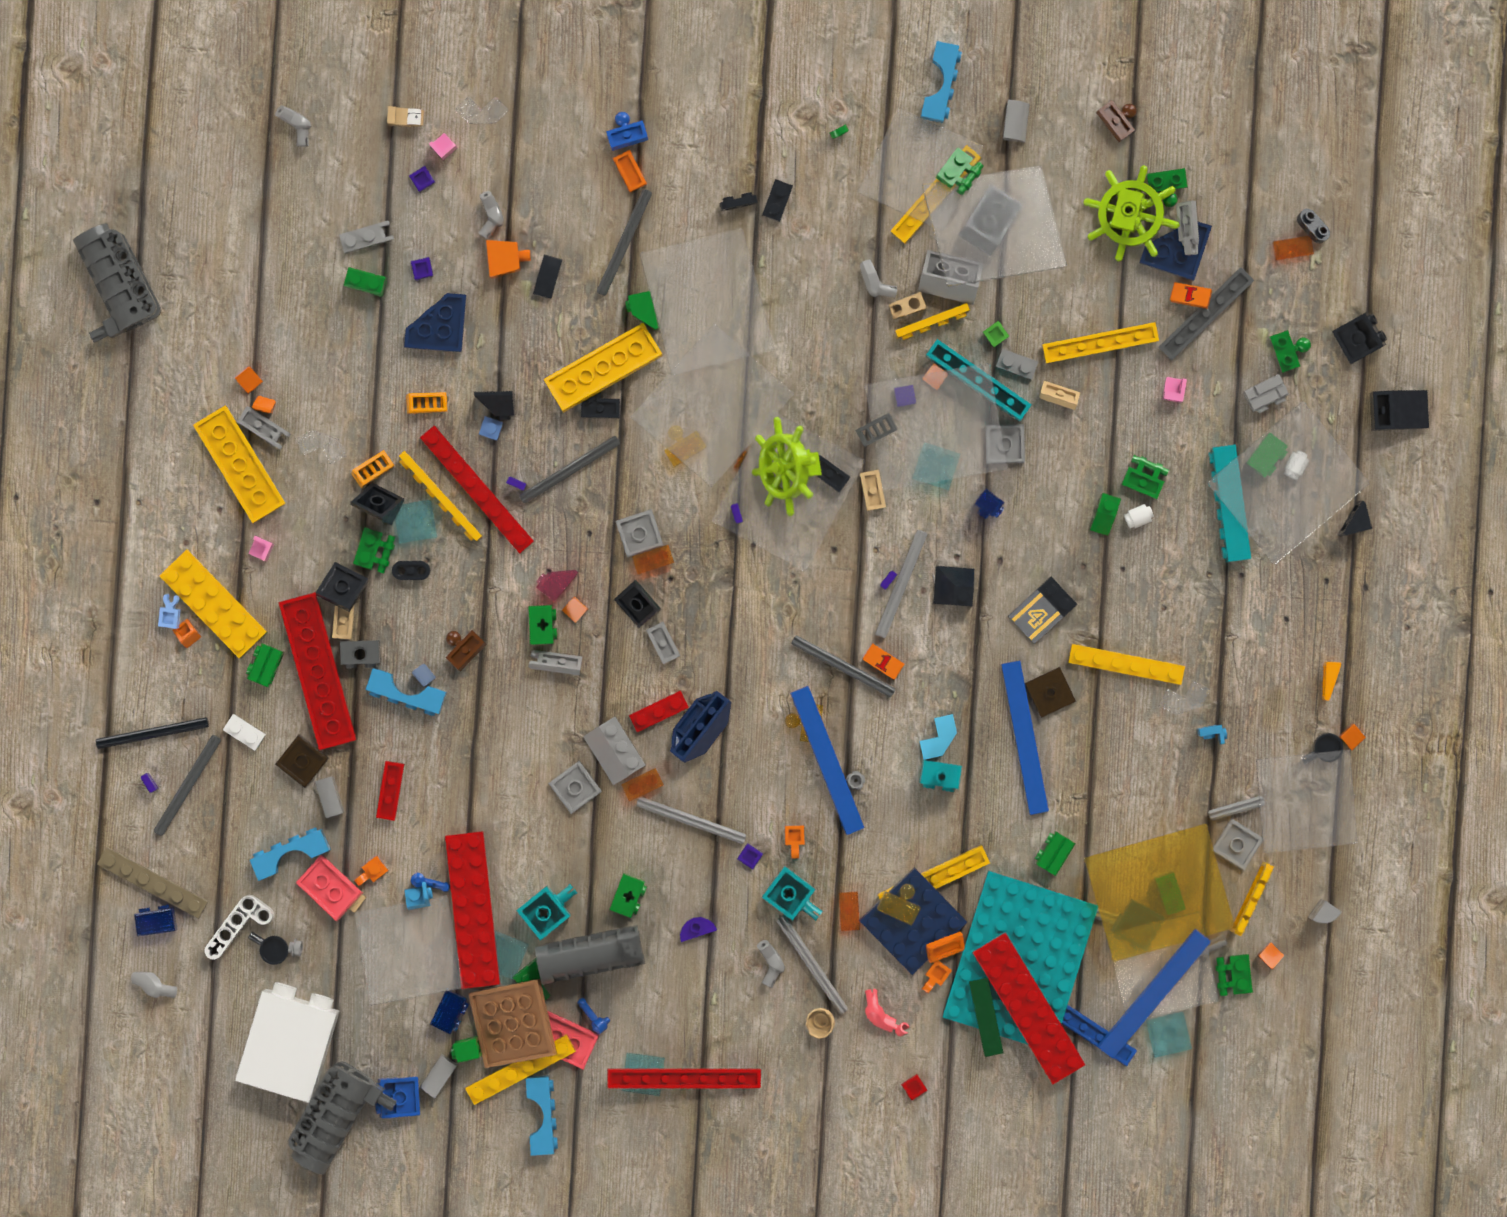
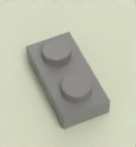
M1002 349L996 368L1032 380L1038 361Z
M664 622L646 630L663 664L680 656Z

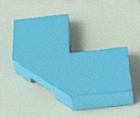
M953 714L934 718L938 737L919 741L923 760L943 756L957 734Z

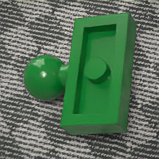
M1185 168L1147 174L1148 185L1156 192H1162L1171 186L1175 190L1188 188ZM1174 193L1162 201L1166 207H1174L1177 204L1178 198Z
M1288 330L1270 336L1282 373L1300 367L1296 352H1308L1311 348L1310 340L1302 337L1297 340L1296 344H1293Z

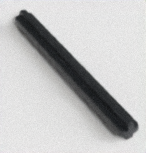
M205 717L96 739L97 749L208 728L209 721Z

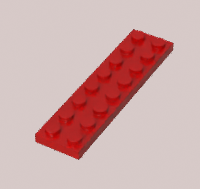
M316 592L278 602L319 750L357 740Z
M484 831L445 836L461 988L500 985Z
M1006 932L973 951L974 956L1052 1085L1085 1066L1086 1064Z

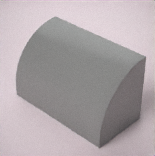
M1016 100L1007 101L1003 140L1025 143L1029 103Z
M334 776L315 781L325 817L328 818L345 813Z
M1320 899L1308 918L1318 923H1330L1339 917L1341 911L1327 901Z
M441 1054L420 1087L430 1096L436 1098L458 1064Z

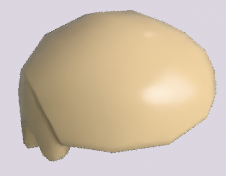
M817 1008L808 1014L806 1027L812 1037L817 1039L826 1038L832 1033L835 1027V1020L829 1010Z

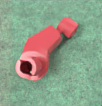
M871 989L866 990L867 1007L865 1014L871 1023L888 1032L895 1030V1033L900 1037L907 1034L908 1032L904 1030L908 1029L909 1025L905 1022L896 1025V1019L885 1014L883 1008L878 1004L877 990L873 989L872 993Z

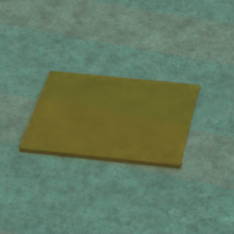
M1206 823L1084 858L1113 962L1183 943L1195 929L1204 936L1235 928Z

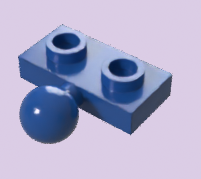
M626 112L617 113L615 123L620 127L606 131L612 151L649 140L643 120L629 124L630 117Z

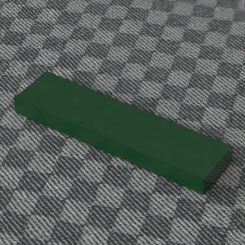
M988 977L969 981L984 1056L989 1057L1003 1054Z

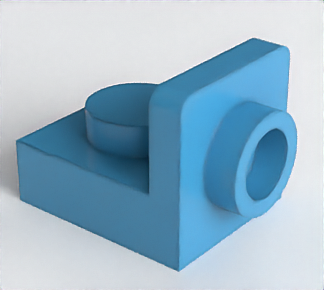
M1222 725L1197 728L1198 736H1203L1204 739L1215 738V734H1218L1219 744H1225L1227 732L1226 728H1222Z
M422 882V887L405 890L407 909L412 910L431 906L430 899H433L432 889L427 887L426 882Z

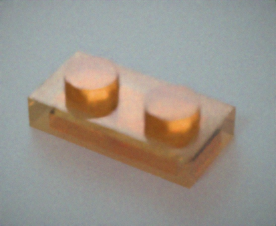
M1309 236L1272 242L1275 261L1314 254L1312 239Z
M669 545L632 556L638 575L674 563Z
M656 768L621 784L629 802L664 785Z
M858 891L839 892L841 931L860 930Z

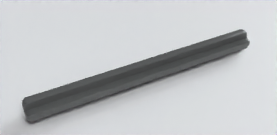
M643 189L598 286L597 292L605 296L652 196V192Z
M616 436L611 437L521 493L519 495L523 503L529 502L620 445Z
M799 636L793 638L791 644L888 697H892L894 694V687Z
M216 735L210 737L154 828L156 834L162 836L215 752L221 742V739Z

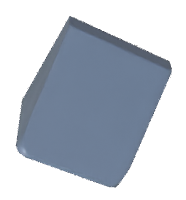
M422 664L412 671V674L424 687L436 678L426 664Z

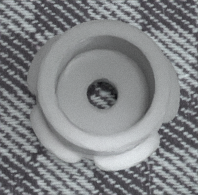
M853 771L852 774H848L846 778L848 787L856 790L861 789L863 783H865L864 775H861L859 771Z
M295 938L294 942L289 943L288 952L291 953L292 957L301 956L303 941H297Z

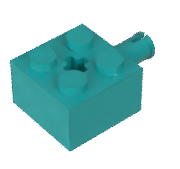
M922 760L919 783L923 784V788L935 789V786H941L943 791L954 792V789H959L962 766Z
M786 866L782 868L762 895L764 900L792 921L799 911L802 910L815 921L819 916L813 911L819 915L823 912V910H820L809 901V898L816 889ZM792 888L793 896L786 898L784 889L789 890Z
M571 884L558 894H554L547 885L516 910L540 941L571 916L564 904L574 895L578 894L575 889L568 894L573 888ZM540 908L543 910L548 909V917H541L539 915L541 913Z

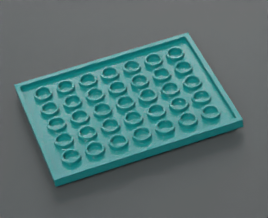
M988 871L942 1017L979 1029L969 981L987 978V975L974 956L973 951L1006 932L1062 1024L1099 906ZM988 979L1000 1036L1028 1045Z

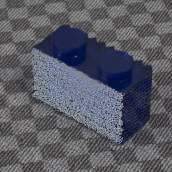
M168 904L157 906L158 910L150 911V907L138 909L139 913L134 914L137 937L177 931L174 907L169 908Z
M446 989L430 1025L448 1034H451L452 1031L456 1032L461 1023L458 1018L461 1013L465 1014L469 1006L466 1003L468 998Z

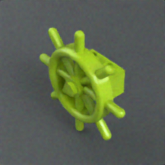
M1145 165L1140 167L1137 181L1128 180L1118 183L1112 171L1107 170L1105 176L1112 187L1104 194L1102 200L1097 201L1086 198L1083 201L1084 205L1099 209L1098 216L1101 227L1089 233L1088 239L1092 241L1106 234L1111 240L1118 243L1115 256L1118 262L1122 261L1126 246L1145 244L1150 255L1156 257L1158 251L1151 239L1157 235L1162 226L1178 229L1180 226L1179 222L1164 218V206L1162 203L1163 199L1175 193V188L1171 186L1157 193L1151 186L1144 183L1148 170ZM1142 191L1145 192V193L1148 194L1151 198L1148 199V200H1147V199H1144L1145 195H1144L1143 193H1141V192H1142ZM1117 195V204H1109L1110 201L1114 198V196ZM1155 205L1156 216L1143 213L1144 210ZM1107 211L1114 213L1110 222L1107 220ZM1141 220L1153 223L1147 232ZM1117 228L1123 230L1122 235H1118L1112 229ZM1135 230H1137L1138 234L1140 235L1138 237L1129 238L1130 232L1135 233Z
M775 417L773 419L775 435L767 440L761 435H756L755 437L756 442L762 448L759 455V468L753 469L751 473L753 476L760 475L762 483L768 491L764 502L765 506H771L774 498L785 499L787 515L793 516L794 506L792 498L798 497L801 493L808 499L813 497V493L806 485L809 477L821 475L818 452L810 453V449L805 450L800 441L803 433L802 426H797L793 435L789 433L783 434L781 419Z

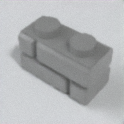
M1279 374L1243 391L1252 412L1258 411V413L1269 409L1268 405L1273 402L1278 405L1286 401L1285 396L1289 395Z

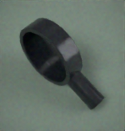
M1322 733L1314 741V751L1301 757L1304 764L1317 757L1325 762L1335 761L1343 752V743L1333 733Z
M251 932L248 936L250 940L260 945V956L266 963L277 965L287 958L289 946L282 937L269 936L263 939L254 932Z

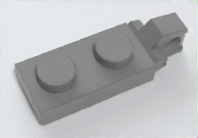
M1196 201L1177 203V222L1180 224L1178 228L1179 241L1184 246L1185 255L1198 254L1199 244Z

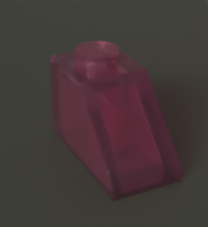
M577 570L548 572L546 575L543 573L536 581L538 583L537 588L555 602L579 572Z

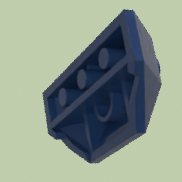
M718 691L697 698L673 728L670 752L684 763L704 755L727 726L731 701Z

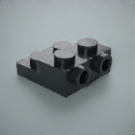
M1368 311L1332 331L1350 365L1386 345L1387 337L1382 330H1378L1376 327L1378 323L1373 313L1369 314Z

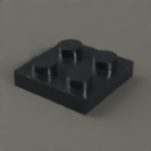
M334 562L317 589L316 596L350 612L369 581L368 578Z

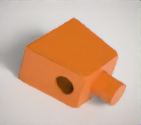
M486 240L490 278L521 271L520 262L531 261L530 250L519 251L517 242Z

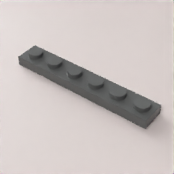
M1240 267L1211 295L1208 309L1199 307L1158 348L1172 361L1254 279Z

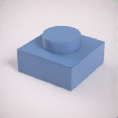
M485 416L479 435L497 441L503 422Z

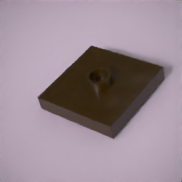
M1060 667L1025 683L1041 718L1076 702Z
M298 734L275 765L306 788L329 757Z

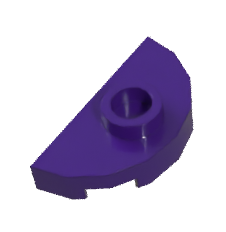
M695 917L683 925L680 940L683 942L717 931V928L710 920L703 917Z

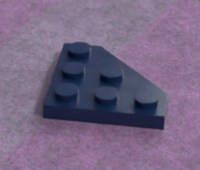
M1198 221V254L1185 255L1184 246L1179 241L1178 229H1175L1152 241L1158 251L1156 257H1152L1146 246H1144L1139 263L1194 281L1212 226Z
M446 293L437 303L406 327L404 348L462 352L467 295Z

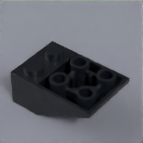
M1427 390L1373 391L1370 393L1371 431L1429 428Z

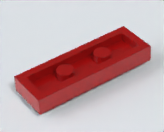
M680 690L630 714L629 717L636 731L639 732L689 708Z
M385 761L376 818L396 820L405 764Z

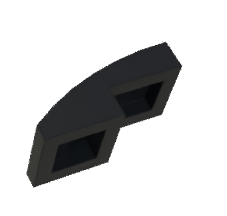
M544 254L533 294L552 299L563 259Z

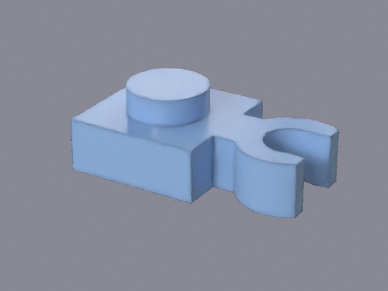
M165 594L163 596L165 607H160L158 626L178 629L181 609H175V607L179 603V595H175L173 602H170L169 594Z

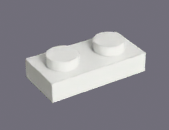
M235 714L231 716L223 731L256 751L266 736L265 733Z

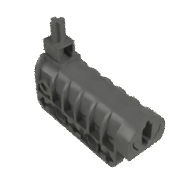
M638 925L555 941L535 947L542 985L620 968L645 965Z

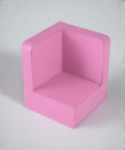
M445 133L434 142L431 141L429 143L442 160L446 159L457 149V146Z
M1167 377L1162 400L1182 403L1187 379Z
M254 536V542L248 554L267 562L274 544Z

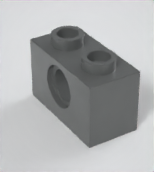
M380 640L341 641V665H346V668H357V664H365V668L376 667V664L381 663ZM358 649H363L366 653L363 660L356 658V651Z

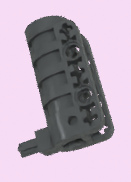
M105 223L95 226L73 239L111 316L102 321L103 326L89 332L94 343L107 336L114 338L122 333L133 330L161 314V306L127 238L123 234L113 229L110 230L108 224ZM124 253H127V258L124 261H122V255ZM131 270H134V271H135V272L133 273L134 278H131V277H130V276H132ZM144 287V293L139 295V289Z
M337 1062L324 1075L288 1139L289 1147L294 1150L291 1157L302 1167L317 1174H325L365 1102L373 1106L378 1103L392 1111L397 1101L384 1094L385 1088L375 1083L365 1073L346 1062Z

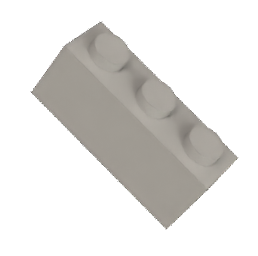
M927 250L918 291L973 305L983 264Z
M616 716L583 736L613 785L646 765Z

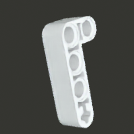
M253 895L243 897L206 945V956L209 959L221 957L250 917L257 923L265 925L273 920V910ZM246 899L253 901L254 906L252 909L245 907L244 902ZM262 910H265L269 913V919L267 921H264L260 918V912ZM235 914H239L242 917L240 925L233 922ZM223 930L230 932L231 937L229 940L222 938L221 933ZM219 942L222 943L217 948V952L219 953L212 954V949L210 947H215Z

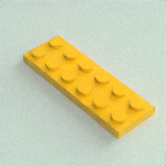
M641 323L546 377L544 382L564 413L663 355L644 323Z
M227 405L193 425L252 523L257 522L286 504Z
M188 549L160 575L167 585L179 595L239 659L267 633L256 619Z

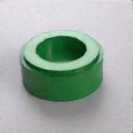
M845 124L829 132L832 139H835L847 133L849 129Z

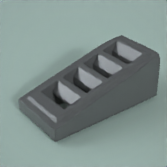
M889 412L855 431L863 446L866 447L897 431L898 427ZM884 419H886L890 427L888 431L883 423ZM877 423L880 424L884 433L881 434L876 426ZM869 427H873L877 434L876 437L873 436ZM863 430L867 431L870 437L869 441L866 440L862 432Z

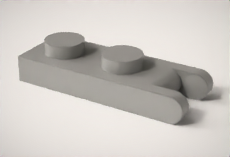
M389 221L339 234L344 253L394 240L393 235L386 237L383 227L390 225Z
M249 406L245 408L237 421L280 450L282 445L276 442L282 433L287 437L291 435Z
M537 650L531 651L530 656L536 658L537 661L529 662L528 667L530 669L580 675L582 656Z

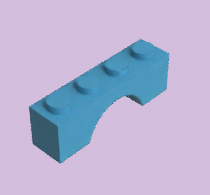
M936 42L932 63L938 66L943 74V86L936 94L925 97L920 119L943 123L944 118L948 119L950 108L947 107V102L952 100L954 89L951 88L952 81L956 82L958 70H954L956 62L960 63L962 51H958V45Z
M376 668L372 669L366 690L370 691L369 695L380 698L382 695L388 697L387 701L395 704L401 701L406 703L405 707L417 710V707L425 709L424 713L435 716V713L440 714L447 694L446 691L427 686L424 691L417 695L403 694L396 688L393 674Z
M315 827L306 831L307 835L300 838L299 835L289 838V843L283 846L281 842L271 846V851L264 853L262 850L252 854L254 858L250 859V863L258 881L278 873L280 859L289 851L299 850L311 858L330 851L331 849L323 830L317 831Z
M550 1075L526 1078L527 1098L537 1102L544 1115L542 1126L536 1132L530 1134L531 1156L554 1154L555 1149H558V1139L554 1137L553 1130H557L556 1118H552V1111L555 1110V1099H551V1091H554V1081L550 1080Z

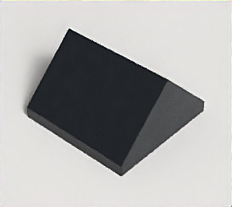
M372 483L354 498L350 505L392 526L404 502V498Z
M1356 502L1340 529L1338 536L1342 537L1372 529L1366 502Z
M634 580L614 599L638 628L661 610L637 580Z

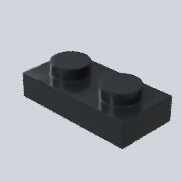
M775 179L762 216L780 222L793 185Z
M819 455L821 475L817 477L840 493L850 479V476Z

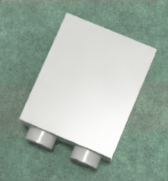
M275 982L273 990L265 989L262 991L235 1081L309 1103L316 1091L340 1011L331 1008L334 1001L332 998L312 993L310 1000L306 1001L295 997L297 988Z

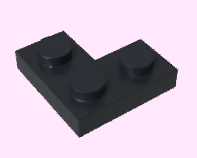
M601 392L581 402V418L620 419V399L601 398Z

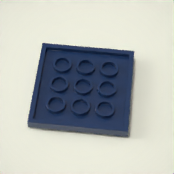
M915 867L859 919L867 930L911 975L928 961L926 944L957 933L967 923L958 911Z

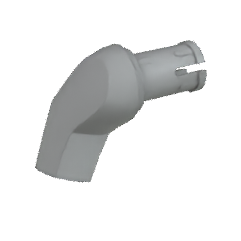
M282 105L279 106L275 116L297 129V146L308 147V134L310 127H312L311 122L296 111Z
M486 191L480 194V199L487 213L488 220L478 233L489 240L496 228L503 225L504 220L494 196L490 191Z
M871 260L863 261L860 264V270L869 294L873 297L881 295L895 298L897 286L882 284Z
M763 940L757 944V948L765 958L769 969L761 983L773 988L779 974L784 972L785 966L773 946L767 940Z
M133 972L131 976L132 983L141 986L150 997L158 998L159 996L175 998L177 995L176 986L162 985L160 979L152 972Z

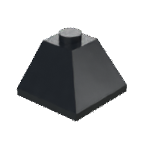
M513 391L474 392V396L491 413L499 417V420H511V417H515V393Z
M936 566L933 604L973 607L974 569Z

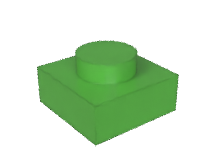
M999 321L982 332L993 348L1009 337Z

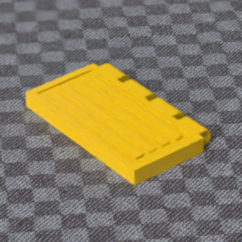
M1262 862L1230 929L1231 932L1242 936L1257 902L1265 889V885L1273 872L1274 866Z

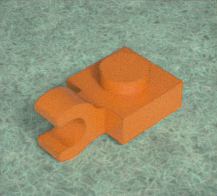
M804 825L785 826V845H791V859H799V845H805Z
M375 856L362 866L365 872L354 881L358 886L369 878L372 882H375L389 870L379 857Z
M939 960L934 962L925 974L929 979L921 989L929 993L936 983L941 986L952 970Z

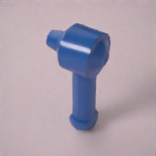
M415 873L411 877V883L415 887H421L422 882H426L428 887L440 889L443 892L450 890L449 883L425 878L422 873Z
M584 998L579 999L577 1004L590 1019L593 1031L601 1034L607 1029L610 1019L608 1017H597Z

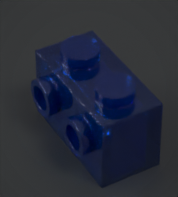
M985 489L973 506L978 509L977 513L981 517L992 519L994 516L996 518L1000 516L1005 509L1002 506L1005 502L988 489Z

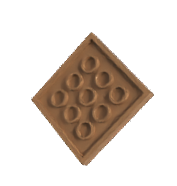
M540 979L468 993L485 1068L557 1054Z

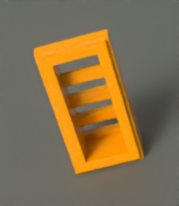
M446 392L410 393L406 395L407 414L447 412ZM437 397H440V408H437ZM421 398H424L425 408H421ZM429 398H432L433 408H429ZM413 399H416L417 408L415 409L413 408Z
M383 450L353 469L351 474L358 485L364 488L395 465ZM379 458H382V460L386 464V467L382 466V464L378 460ZM373 462H375L380 471L377 472L372 465ZM366 467H368L371 470V472L373 473L372 476H370L368 471L365 469ZM360 471H362V473L366 477V480H363V478L359 474Z
M1341 662L1323 663V700H1330L1341 668Z

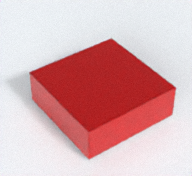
M918 1074L901 1084L911 1101L927 1091Z

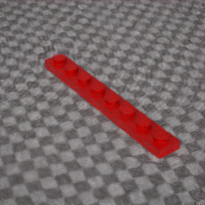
M435 425L420 437L519 554L534 542Z
M607 1068V1088H761V1069Z

